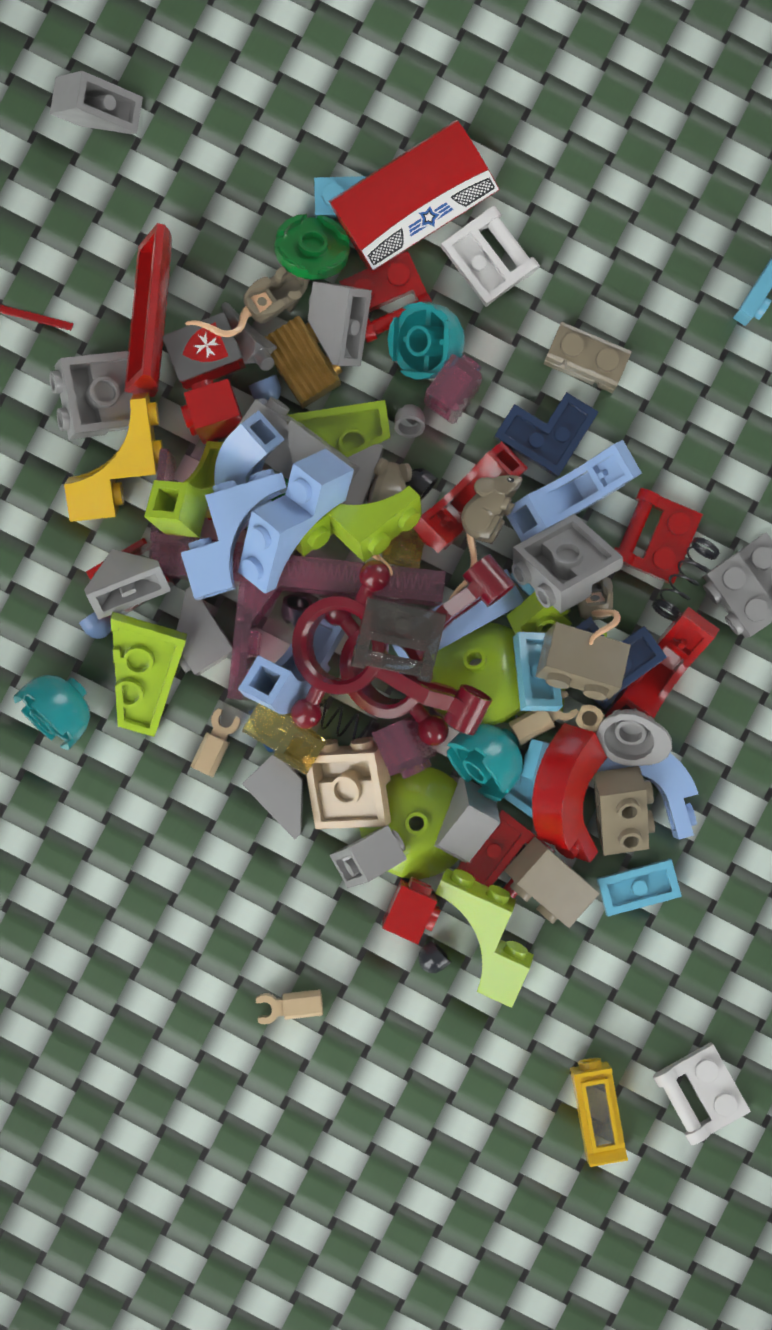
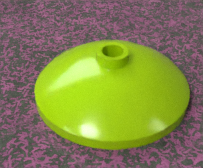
M491 622L432 653V681L451 686L456 690L459 689L461 684H467L486 693L493 701L481 724L496 725L520 711L513 643L515 633L506 626ZM474 659L482 660L478 665L469 664ZM433 708L440 716L444 718L447 711Z
M409 765L389 771L391 780L386 784L391 822L388 826L391 831L395 830L403 840L405 845L403 853L407 860L391 868L388 872L408 879L411 877L424 879L443 873L446 868L449 869L459 860L434 846L458 783L446 773L429 766ZM413 816H420L423 819L424 825L420 830L410 828L409 820ZM361 827V838L382 827Z

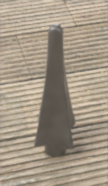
M224 302L222 310L225 312L233 330L238 325L239 314L229 303ZM246 322L243 331L235 336L244 364L257 363L263 371H267L274 365V360L270 354L277 349V346Z

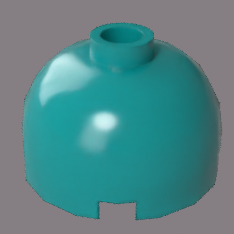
M431 302L407 304L402 308L406 310L399 317H394L390 324L387 340L389 355L392 361L398 362L399 366L403 369L400 371L403 375L416 380L444 376L457 365L463 355L465 335L459 319L447 307Z
M42 675L29 681L13 696L15 703L21 700L25 703L26 706L21 712L40 732L51 741L56 736L64 740L60 747L65 750H69L81 738L90 720V709L83 698L87 691L72 677L65 681L59 676Z
M480 724L474 735L460 732L447 745L450 747L446 751L447 757L454 769L466 782L469 783L474 779L482 787L477 792L488 799L501 801L521 777L523 762L518 748L519 741L507 728L500 729L493 725Z

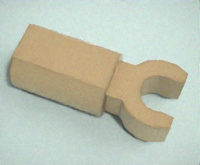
M567 691L561 692L562 699L569 695ZM577 708L569 713H563L560 710L528 711L508 723L520 745L529 742L531 738L534 739L554 728V721H569L579 712Z
M589 704L581 706L575 721L579 728L596 733L605 716L603 710Z
M220 708L214 711L211 718L213 729L211 733L206 732L190 767L211 777H214L230 742L226 741L228 736L235 733L241 725V718L235 717L230 727H223L220 724L223 710Z
M321 989L283 993L282 998H276L268 993L260 994L256 997V1003L266 1002L272 1007V1012L269 1015L258 1017V1023L270 1024L278 1016H284L285 1020L323 1015Z

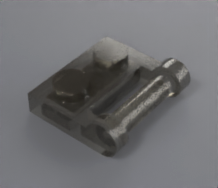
M367 596L351 666L362 669L365 665L417 676V681L430 683L447 615L442 612ZM370 641L384 642L424 652L421 661L369 650Z

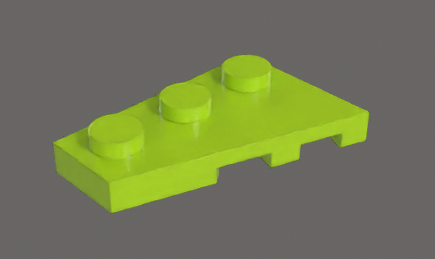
M385 400L289 415L346 457L391 438Z
M112 611L111 631H113V663H115L118 727L155 737L183 652L187 633Z

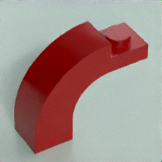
M501 441L487 452L450 492L422 514L413 529L418 533L424 544L432 547L439 554L465 532L462 526L461 514L466 503L477 494L474 490V484L478 479L485 477L496 478L506 475L520 477L528 467Z
M687 607L656 641L667 658L621 690L606 712L605 717L607 718L609 715H612L615 710L636 708L647 716L655 718L672 688L695 659L715 639L720 629L693 609Z
M564 723L547 747L537 771L532 796L533 823L540 841L555 845L557 851L568 859L578 858L591 863L598 850L584 823L583 802L591 779L607 759V756L595 732Z

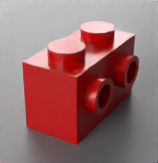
M209 379L193 384L191 386L192 390L184 392L187 404L180 406L191 435H198L203 444H206L207 441H216L228 437L242 420L240 408L229 379L216 383Z
M411 877L409 882L401 879L382 920V929L418 945L424 930H433L441 912L440 906L436 905L437 898L432 893V886L414 877Z

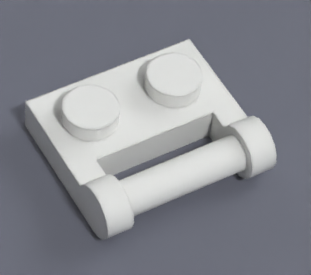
M496 206L487 209L441 243L443 251L485 307L520 281L528 278L540 267L534 257H528L501 221L502 214ZM489 228L517 268L511 272L507 269L480 233L481 231Z
M712 1042L653 1075L659 1088L663 1087L687 1130L685 1136L690 1145L704 1141L710 1134L751 1112ZM683 1074H686L709 1118L702 1122H699L677 1082V1078Z

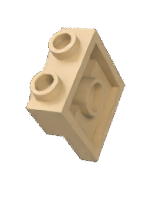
M372 737L354 739L349 746H339L336 739H327L315 743L316 747L303 756L315 829L387 826L391 822L386 784L391 779L385 744H374Z

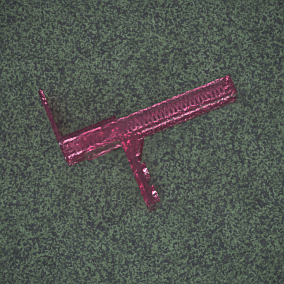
M160 448L156 480L174 482L176 458L169 449ZM151 524L150 541L152 544L149 558L159 562L165 577L189 581L181 552L190 550L189 543L203 538L167 535ZM211 539V540H212V543L219 541V540ZM237 542L233 556V578L235 586L239 587L227 698L249 701V698L245 697L238 688L253 664V656H260L262 633L256 631V627L283 591L324 596L340 595L355 599L361 587L359 572L365 563L291 555L281 573L276 589L265 594L238 573L244 543ZM391 566L393 575L390 577L389 584L383 590L375 592L371 600L437 607L443 602L446 572Z

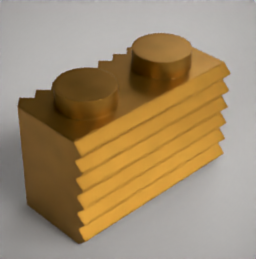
M296 316L287 324L282 325L274 332L265 336L267 340L277 346V349L270 356L273 358L274 365L302 409L341 385L338 377L343 372L341 367L333 365L329 357L324 355L318 346L320 341L310 323L304 324L300 316Z

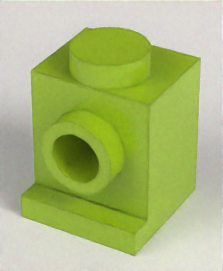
M535 591L506 616L515 635L517 632L546 633L555 622L568 626L572 624L567 615L571 611L570 608L562 613L553 606L545 608L538 601Z

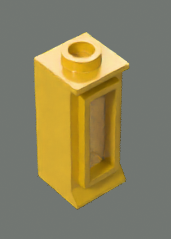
M601 1058L578 1061L579 1066L570 1068L586 1160L590 1167L628 1161L612 1068L607 1061L601 1062Z

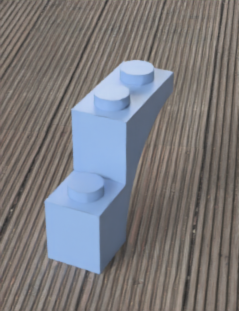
M326 448L293 463L286 494L252 511L238 573L265 594L276 589L289 557L302 538L326 513L346 501L354 469Z
M273 469L263 470L250 476L251 482L236 485L235 480L223 482L212 487L214 493L205 495L219 541L212 543L211 537L199 539L188 544L190 550L181 552L194 599L201 600L236 589L233 578V556L238 537L251 517L253 510L261 507L269 500L286 493L287 485L282 472L274 474Z

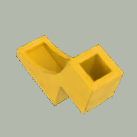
M149 392L133 394L131 397L128 432L122 446L114 456L100 467L81 475L71 476L65 482L64 488L70 522L116 517L119 505H124V492L122 483H115V479L156 475L159 463H164L162 440H155L153 427L154 425H159L158 407L156 402H150Z

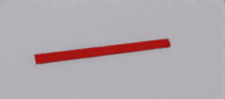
M0 305V313L69 331L72 330L74 323Z

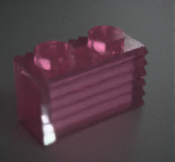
M452 354L426 390L424 404L451 424L457 423L458 417L462 415V411H466V407L470 405L471 399H474L475 393L479 392L482 375L479 372L481 366L466 355H462L459 358Z
M412 716L372 733L390 776L401 772L403 779L432 766L429 758L435 756L437 750L433 749V746L425 744L419 738V724Z

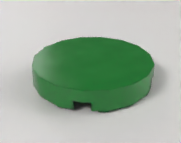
M300 214L285 220L278 228L274 251L277 261L291 274L309 280L327 279L338 274L347 264L350 251L349 237L338 222L327 216L319 215L317 218H307V214Z

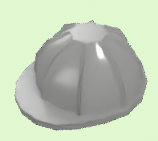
M636 708L615 710L612 715L601 721L596 732L606 756L611 761L625 766H644L660 763L668 757L672 749V738L668 731L655 722L654 718L647 716Z

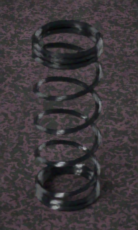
M694 537L691 542L692 546L686 550L690 560L679 561L678 569L681 574H674L669 577V583L673 589H662L660 591L661 599H655L652 603L655 612L668 620L676 621L682 612L670 602L665 601L662 596L663 591H672L678 593L686 600H691L688 595L674 587L671 582L672 577H682L693 585L700 586L696 580L687 577L682 572L680 564L683 562L691 563L700 570L708 572L705 566L695 562L690 557L689 550L694 548L697 553L711 560H715L720 554L719 549L712 542L704 538ZM698 543H701V544H703V545L709 547V548H710L711 550H713L714 552H712V551H710L709 549H706V548H704V547H701Z
M324 699L320 703V707L325 703L321 718V729H326L340 711L336 731L337 737L342 736L356 718L352 740H354L359 722V714H355L339 734L343 707H339L323 727L328 703L327 699ZM374 720L370 721L358 738H362L368 728L366 737L374 738L380 724L374 722Z

